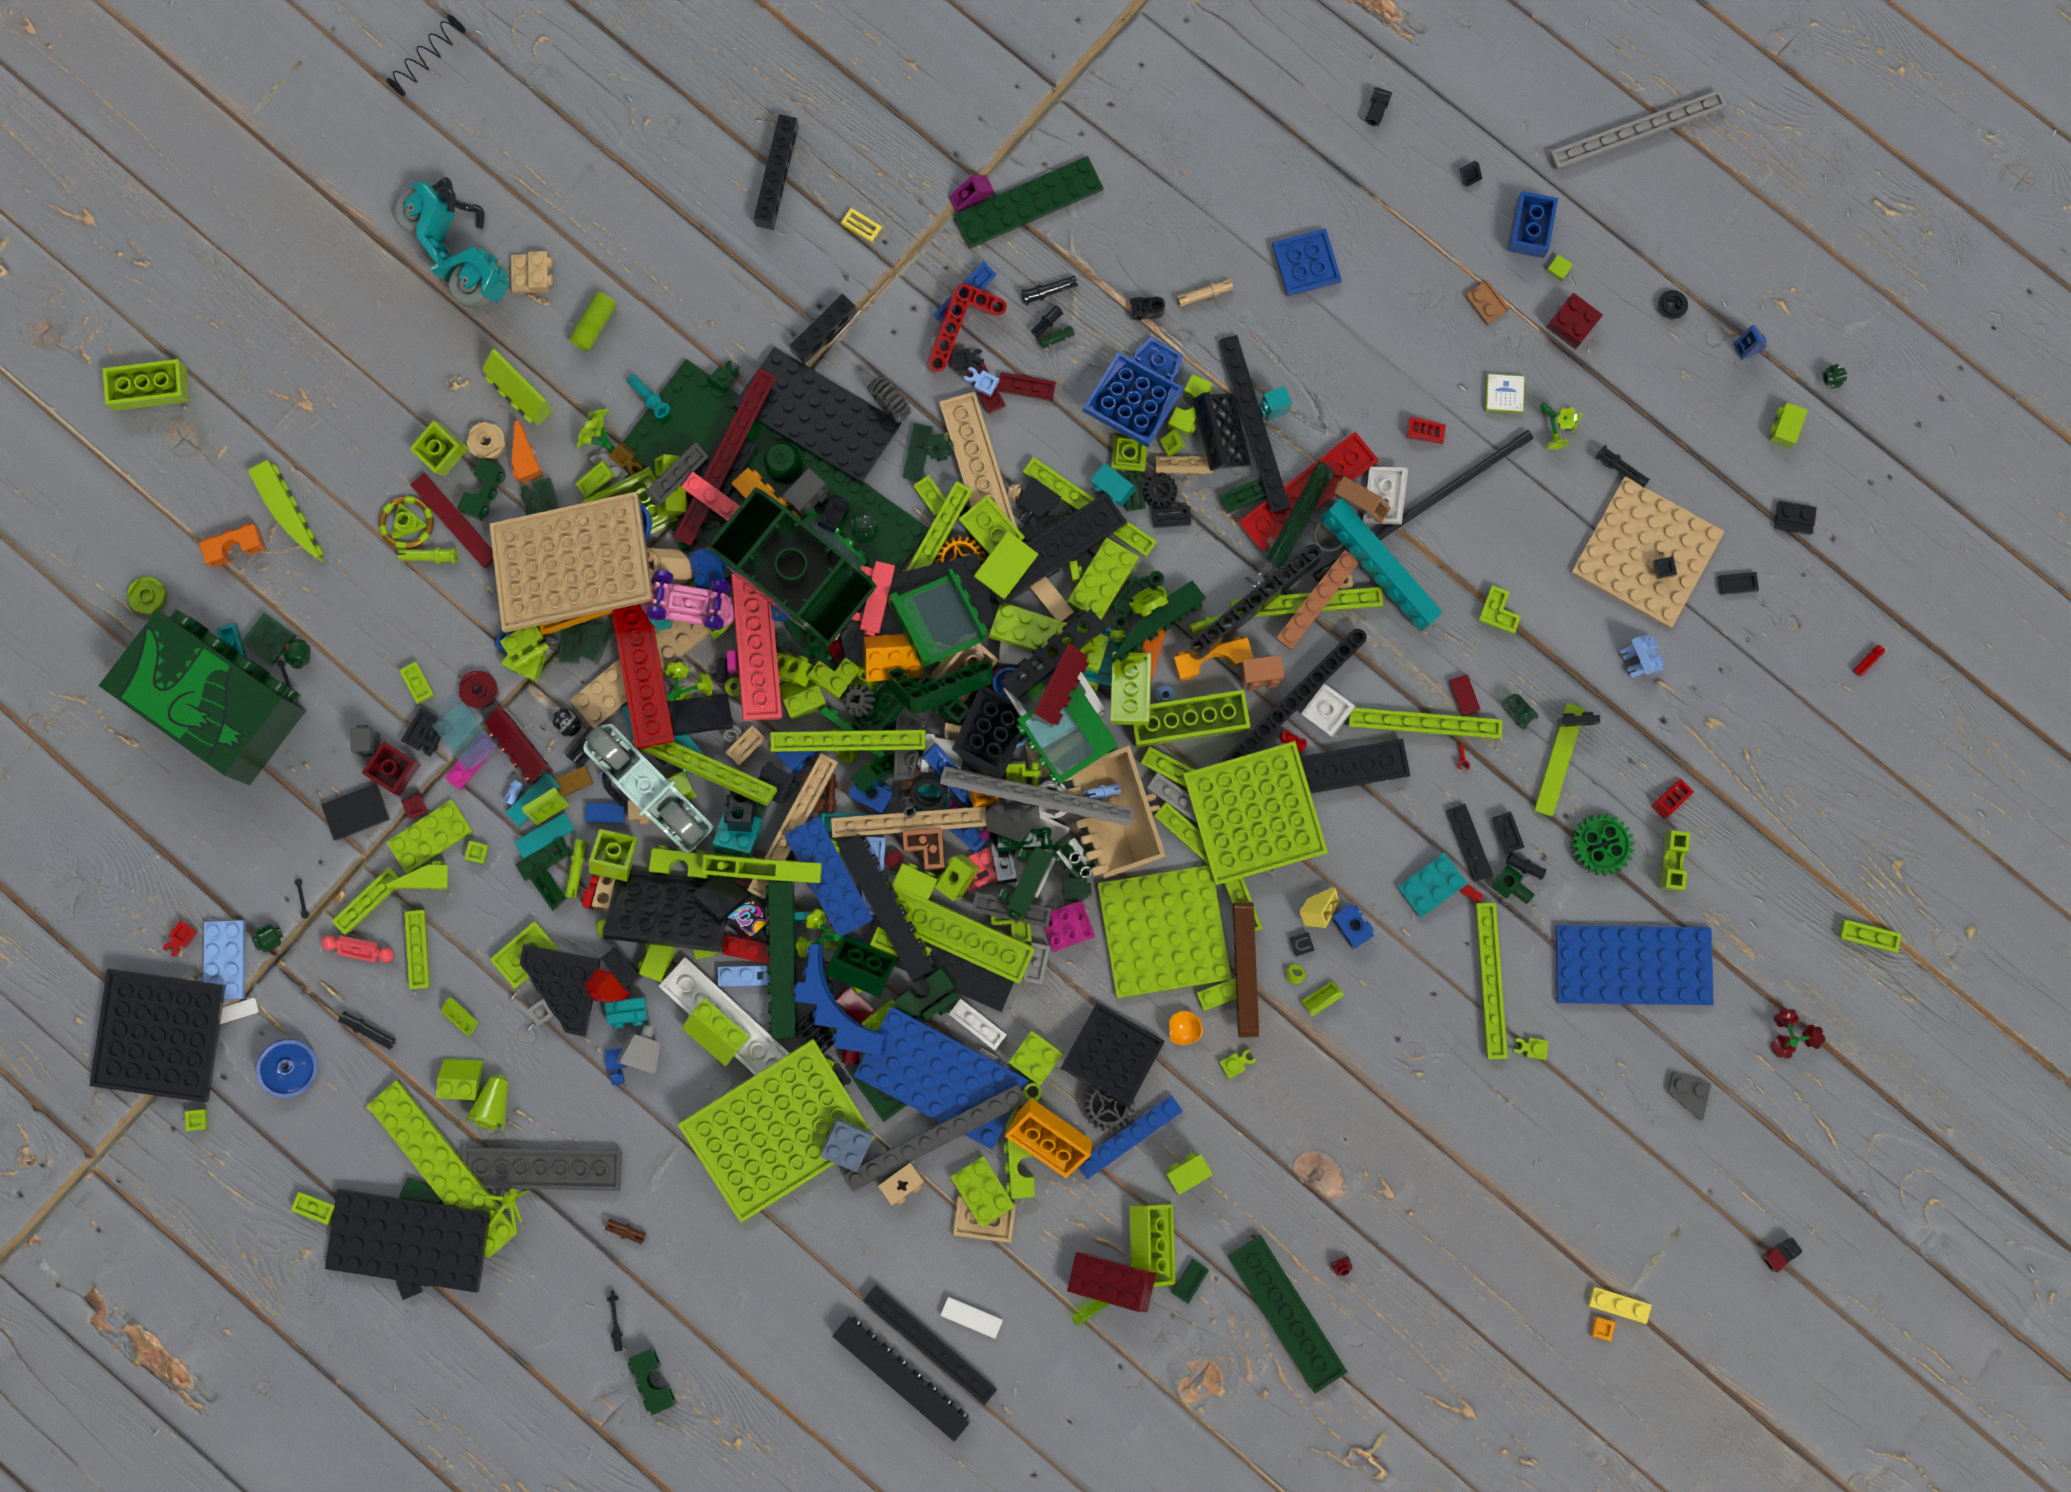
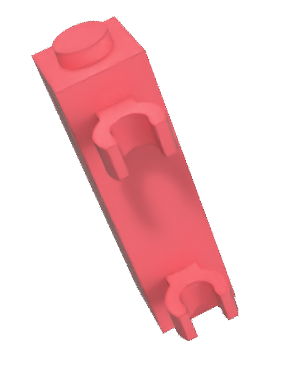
M876 561L874 569L861 566V570L869 577H872L877 588L867 599L864 614L856 612L851 619L862 622L860 629L864 631L863 634L868 636H875V633L880 634L895 571V565Z

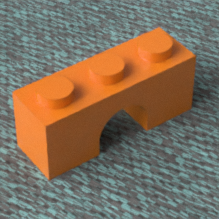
M252 523L244 524L237 530H226L217 537L209 536L204 541L199 542L205 564L211 568L230 562L228 551L235 544H240L242 551L247 555L266 549L260 528Z

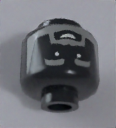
M559 709L554 714L553 726L562 736L572 737L580 731L581 719L572 709Z

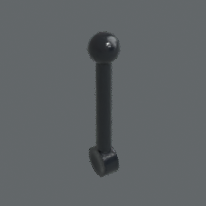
M279 660L277 666L281 668L286 684L291 687L285 670L286 663Z
M296 879L295 885L298 887L302 907L301 917L306 919L310 916V913L306 911L301 887L302 880Z

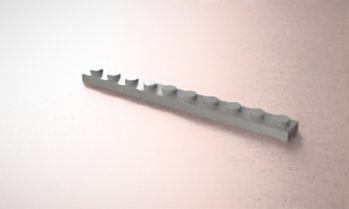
M1717 90L1555 149L1549 155L1555 169L1559 170L1725 109L1727 104L1721 91Z
M944 767L940 784L949 787L961 788L967 791L979 792L1120 825L1131 826L1134 808L950 767Z

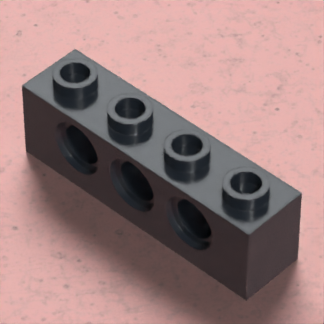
M842 293L790 344L791 352L802 363L806 364L857 314L856 306Z

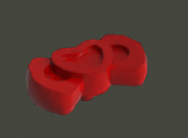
M1288 730L1280 733L1281 743L1287 744L1295 741L1299 752L1306 749V739H1299L1297 735H1291Z

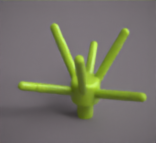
M512 1188L504 1196L479 1194L477 1197L481 1199L502 1201V1206L488 1226L491 1227L504 1209L507 1208L510 1209L513 1231H517L515 1214L519 1223H522L523 1220L516 1202L518 1197L528 1193L529 1189L517 1193V1190Z

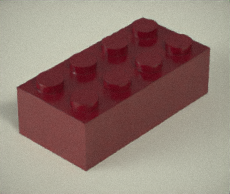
M1076 1252L1067 1292L1136 1312H1148L1156 1272L1092 1254Z

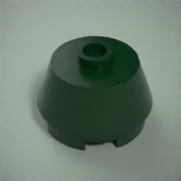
M776 443L766 451L764 456L766 471L777 479L791 478L799 471L801 466V454L790 443Z

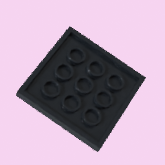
M1097 1002L1060 1069L1129 1108L1165 1041Z

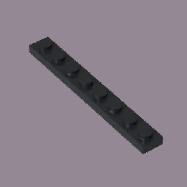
M875 1285L863 1301L985 1406L997 1391L993 1384L879 1286Z

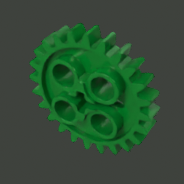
M1602 813L1598 814V818L1595 815H1591V821L1588 818L1583 819L1585 824L1579 823L1578 827L1580 830L1575 829L1573 831L1577 836L1571 837V840L1576 842V844L1571 845L1572 848H1576L1572 855L1579 856L1576 862H1583L1581 868L1588 866V873L1595 870L1596 876L1601 871L1603 876H1607L1608 871L1611 875L1615 874V869L1618 872L1622 871L1621 865L1624 867L1628 865L1625 860L1632 859L1628 853L1635 851L1630 848L1631 845L1635 844V842L1629 841V838L1633 836V834H1627L1630 828L1622 827L1624 821L1617 823V816L1611 820L1610 814H1607L1605 818ZM1606 828L1611 829V831H1612V837H1611V838L1606 836V834H1605V829H1606ZM1587 834L1593 835V843L1588 842ZM1616 838L1619 840L1616 843L1587 851L1588 847ZM1613 846L1617 847L1619 850L1617 856L1613 855L1611 852V848ZM1594 852L1600 854L1601 859L1599 862L1594 860Z

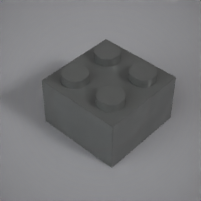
M808 468L786 491L783 498L788 506L804 519L812 510L815 511L814 507L819 502L823 503L827 499L829 490L826 483Z
M1001 797L986 812L987 831L1018 842L1024 839L1040 819L1039 806L1007 800Z

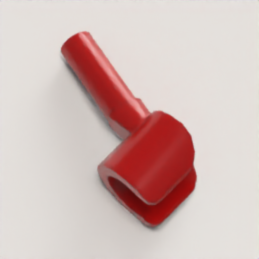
M1459 744L1460 761L1457 763V768L1462 770L1461 764L1465 762L1466 769L1469 770L1470 763L1465 758L1464 746Z

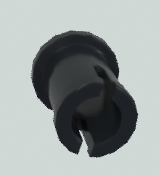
M719 658L716 672L712 676L714 681L724 683L728 679L726 677L728 672L727 659Z

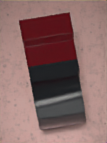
M1790 1237L1761 1255V1258L1772 1272L1778 1273L1783 1269V1266L1798 1257L1803 1251L1796 1240Z

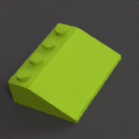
M650 466L582 501V503L637 492L640 503L647 508L652 519L650 534L669 525V522L673 523L678 520L676 516L657 515V505L645 492L656 480Z

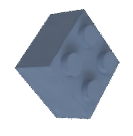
M836 1116L821 1147L820 1156L857 1173L874 1137L873 1132Z

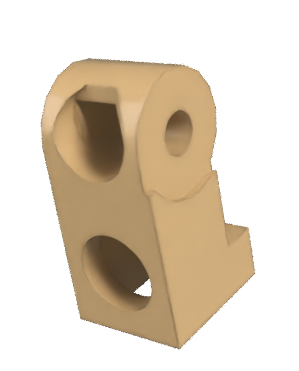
M604 876L599 877L592 907L595 910L608 912L616 879Z

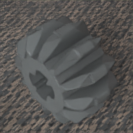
M857 683L855 687L849 686L850 692H844L847 697L842 699V701L847 703L844 708L849 710V714H856V716L861 717L863 713L869 714L868 708H874L871 705V702L876 700L871 697L874 692L868 690L869 687L867 685L862 686Z

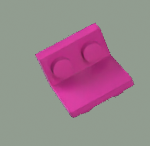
M1083 901L1071 903L1051 911L1048 928L1044 927L1053 952L1095 938Z

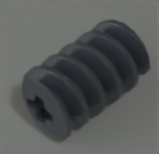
M811 1011L799 1021L796 1030L804 1029L801 1036L809 1035L806 1042L814 1039L822 1053H825L835 1044L831 1042L833 1035L826 1036L829 1029L821 1030L823 1026L815 1025V1020L811 1018L814 1011Z

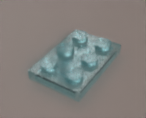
M464 702L432 725L466 771L471 770L499 748Z

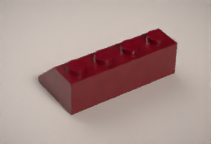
M1067 645L1031 718L1051 728L1054 724H1059L1063 716L1060 712L1063 707L1067 708L1072 698L1069 696L1071 690H1076L1080 683V680L1077 679L1080 672L1084 673L1089 665L1086 662L1087 655L1073 645Z
M500 706L495 708L485 722V725L488 727L486 732L492 739L496 737L500 742L498 747L504 754L507 752L511 756L509 761L516 769L519 767L522 770L521 776L527 783L535 784L546 772H553V769L508 712Z

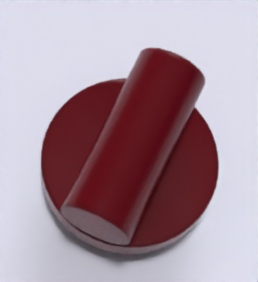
M1349 1256L1330 1263L1334 1274L1337 1276H1346L1353 1268Z

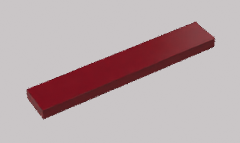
M425 473L410 484L484 569L494 561L492 548Z

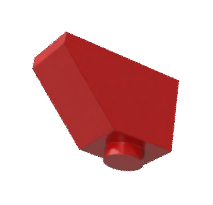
M598 968L584 986L589 993L588 996L596 1002L600 1000L608 1003L628 999L630 996L611 972Z

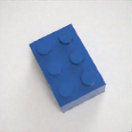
M1521 191L1516 201L1507 251L1539 258L1546 256L1550 247L1558 198Z

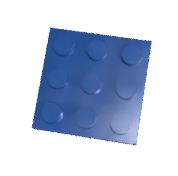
M1326 228L1272 243L1287 297L1341 283L1342 279Z

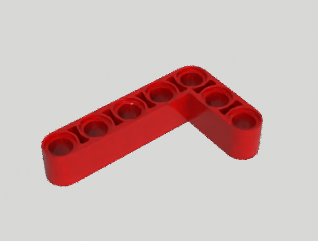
M968 284L956 286L952 291L926 362L928 370L935 373L945 369L968 306L995 317L1005 313L1007 309L1006 302L999 297ZM960 288L966 291L965 298L960 297L958 293ZM977 295L983 298L982 305L977 304ZM995 302L1000 305L999 312H995L993 309ZM953 306L959 308L960 313L958 316L953 314ZM947 323L953 326L952 333L946 331ZM940 341L946 343L947 348L945 351L939 348ZM935 358L940 361L938 369L934 368L932 364Z

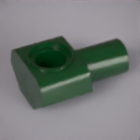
M1508 864L1490 886L1506 899L1512 893L1525 904H1528L1535 895L1520 883L1523 875ZM1504 877L1510 878L1511 885L1509 887L1504 885Z

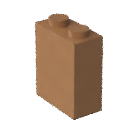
M1345 476L1336 485L1334 493L1340 499L1343 498L1350 507L1382 524L1391 510V507L1382 497Z

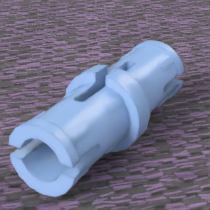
M1118 783L1107 786L1099 785L1097 788L1084 790L1083 796L1090 795L1085 798L1105 800L1107 797L1120 795L1121 789L1114 790L1120 787Z

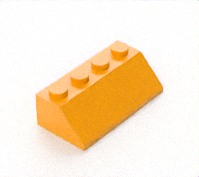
M1032 1098L1018 1110L1005 1133L1006 1138L1065 1178L1091 1156L1092 1140Z

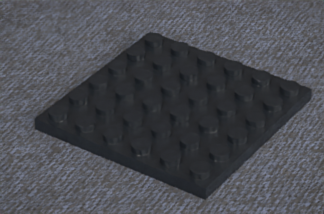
M111 968L107 969L89 1086L205 1103L209 1102L226 985Z

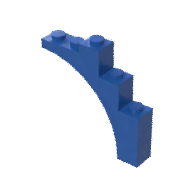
M811 944L806 954L807 959H809L808 966L805 967L803 974L806 980L797 982L793 989L795 1001L817 1005L813 1012L815 1025L837 1028L833 1035L834 1048L877 1055L885 1054L888 1034L873 1031L859 1024L839 1006L825 978L823 944Z

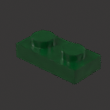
M545 868L539 870L531 878L532 883L552 911L557 909L567 899Z

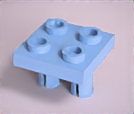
M1650 635L1631 639L1633 645L1621 649V654L1628 653L1623 655L1624 660L1637 655L1640 659V663L1628 667L1629 672L1634 671L1630 673L1632 678L1643 673L1649 675L1665 670L1663 667L1664 660L1661 655H1658L1656 650V641Z

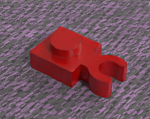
M591 875L589 887L581 895L580 902H582V907L593 910L592 903L599 876Z
M180 920L169 934L172 941L166 943L163 946V950L168 951L172 946L174 951L171 953V956L176 957L180 953V946L186 948L198 931Z

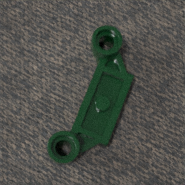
M1153 571L1150 576L1140 578L1135 576L1113 602L1112 607L1115 612L1113 626L1116 630H1125L1128 627L1129 620L1127 616L1132 611L1129 603L1134 602L1132 598L1136 594L1147 588H1156V586L1163 584L1164 575L1160 571ZM1153 579H1158L1159 582L1155 583ZM1122 622L1124 626H1118L1117 623Z

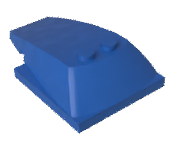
M1152 337L1146 340L1131 358L1118 351L1084 405L1082 412L1138 443L1149 447L1183 392L1184 387L1175 383L1183 354Z

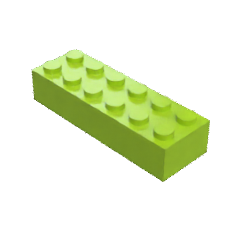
M1244 690L1150 704L1149 725H1132L1135 748L1243 732L1251 728Z

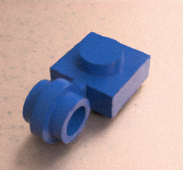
M623 1048L605 1050L606 1070L614 1069V1073H611L610 1078L611 1084L616 1087L624 1084V1073L620 1072V1068H627L626 1065L616 1062Z

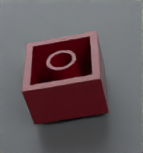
M1573 292L1546 328L1576 350L1603 314Z
M383 741L362 771V774L400 797L421 764Z

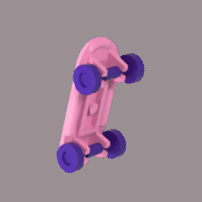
M665 570L654 572L653 579L656 583L651 584L653 600L640 604L642 610L651 619H668L703 625L712 630H721L723 627L730 625L734 620L733 601L726 595L730 591V584L728 582L714 580L711 582V590L671 584L674 576Z

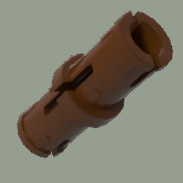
M611 1218L605 1227L606 1231L621 1236V1239L627 1238L640 1245L643 1244L644 1237L647 1234L632 1228L630 1224L624 1225Z

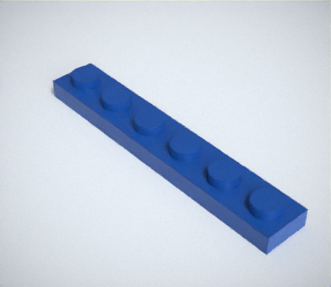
M1170 1095L1093 1150L1091 1156L1079 1166V1169L1088 1180L1179 1115L1183 1110L1174 1097Z

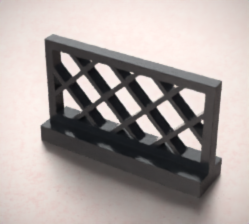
M1204 392L1193 398L1192 401L1210 471H1216L1220 468L1250 466L1251 462L1233 393L1210 394V392ZM1224 399H1228L1229 408L1223 404ZM1212 401H1213L1215 404H1217V406H1216L1215 409H1214V407H1213ZM1220 408L1226 413L1224 417L1218 413ZM1229 417L1233 420V426L1227 421ZM1217 419L1221 422L1220 427L1218 426ZM1224 426L1230 430L1229 435L1223 431ZM1233 435L1238 438V444L1232 439ZM1221 436L1226 440L1224 445L1222 443ZM1229 444L1235 449L1233 453L1227 448ZM1238 452L1242 455L1243 462L1236 457ZM1226 455L1230 458L1229 463L1227 462Z

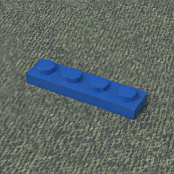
M983 261L962 284H968L983 290L997 274ZM960 288L958 293L960 297L965 298L966 291ZM950 297L932 314L940 323ZM957 306L952 308L953 314L958 316L960 313Z
M936 743L921 756L931 769L940 776H942L944 767L958 769ZM948 786L965 808H973L967 790Z

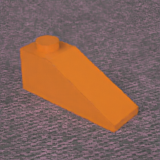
M517 420L514 425L512 465L514 469H511L515 480L519 479L524 484L543 476V473L520 421Z

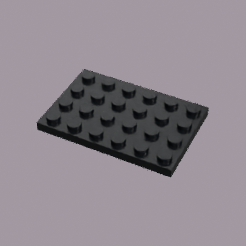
M631 870L627 882L618 879L615 881L602 936L603 939L720 953L728 915L719 921L693 898V893L711 879Z

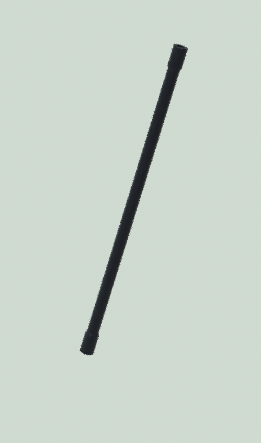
M1526 430L1491 456L1405 512L1402 517V524H1387L1374 534L1381 541L1516 449L1533 440L1532 433ZM1337 559L1313 573V577L1318 583Z

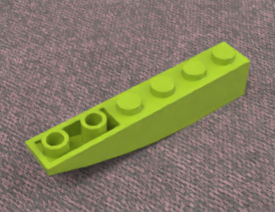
M266 460L247 470L264 503L283 529L302 548L321 563L325 560L322 556L324 551L319 544L316 545L314 541L316 536L311 528H307L305 524L307 519L302 512L298 511L296 507L298 502L293 495L290 496L288 492L290 489L289 485L284 479H281L279 475L281 471L278 465Z
M712 853L703 854L702 874L821 883L822 863Z

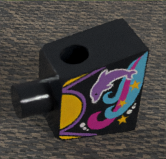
M755 894L726 918V925L747 941H750L755 935L763 943L770 938V936L766 935L765 928L769 924V916H766V911Z

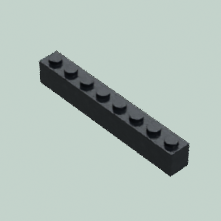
M858 834L840 844L839 847L911 981L916 983L935 972L933 968L935 965L931 955H926L924 951L926 946L921 938L918 939L914 932L917 929L912 921L908 922L905 916L908 913L904 905H899L896 900L899 896L894 887H889L887 883L889 877L884 870H880L878 857L875 853L872 855L870 852L871 844L867 837L863 838Z
M848 1316L832 1337L955 1442L969 1425V1414L962 1408L958 1410L954 1407V1401L947 1395L943 1397L937 1392L939 1388L932 1382L927 1383L924 1381L921 1372L915 1368L914 1370L910 1369L907 1366L908 1362L900 1355L898 1357L892 1353L893 1349L887 1343L881 1344L877 1340L878 1336L870 1329L866 1331L862 1327L863 1323L857 1317L851 1318Z

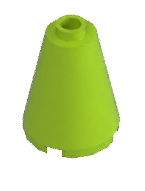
M495 1074L494 1077L488 1079L469 1111L466 1122L469 1123L471 1119L474 1121L473 1125L495 1131L496 1127H499L501 1132L505 1130L509 1082L506 1081V1077Z

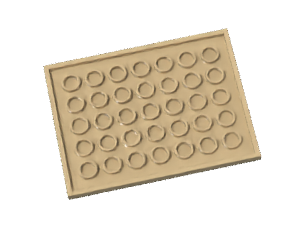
M637 492L489 524L501 627L504 633L651 602L653 600L640 499Z

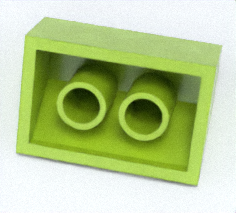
M707 998L700 1002L681 1028L725 1067L752 1037Z

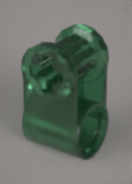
M1511 694L1504 698L1502 702L1503 709L1522 730L1527 729V725L1532 720L1539 718L1537 712L1519 694ZM1510 699H1514L1516 701V708H1512L1510 706Z

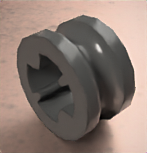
M544 636V640L549 645L550 650L558 651L557 645L561 641Z

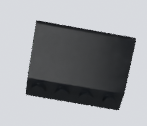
M987 687L978 689L953 744L952 750L981 775L1000 779L1005 774L1019 742L1021 733L1016 725L1020 715L1011 701Z

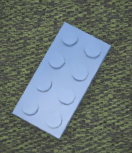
M246 921L204 922L203 982L225 984L224 1000L245 999Z

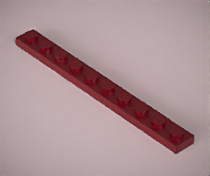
M760 368L703 478L717 490H720L776 380V376ZM693 497L674 538L691 546L710 508Z

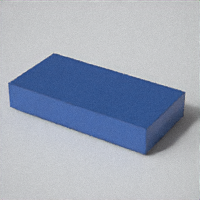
M586 803L585 822L625 824L626 804L619 806L612 803Z

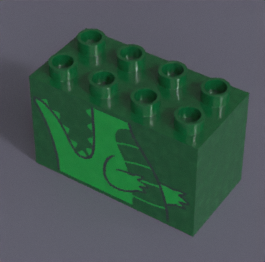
M175 609L171 616L156 610L98 685L222 775L247 785H251L306 712V710L296 704L301 694L287 684L272 677L271 673L241 655L240 651L223 639H219L210 633L207 627L192 617H188L178 609Z

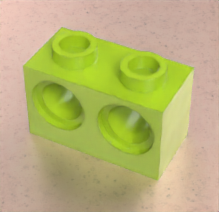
M777 652L778 675L781 681L806 687L809 681L807 676L814 666L808 663L809 659L798 655L796 658L794 654L789 652L784 654Z

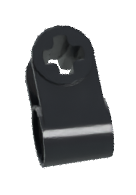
M1135 297L1129 300L1132 309L1131 320L1161 318L1165 313V301L1161 297ZM1160 305L1162 308L1160 310H1154L1152 306Z

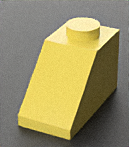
M1331 887L1307 898L1300 909V916L1305 926L1327 927L1340 903L1336 888Z

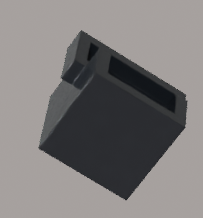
M770 761L762 767L758 778L777 788L772 801L778 804L786 802L791 791L797 790L801 784L795 780L796 775L786 773L775 767Z

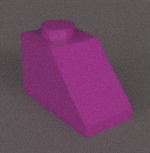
M973 175L956 189L949 198L956 212H960L984 201L994 192V189L986 175Z

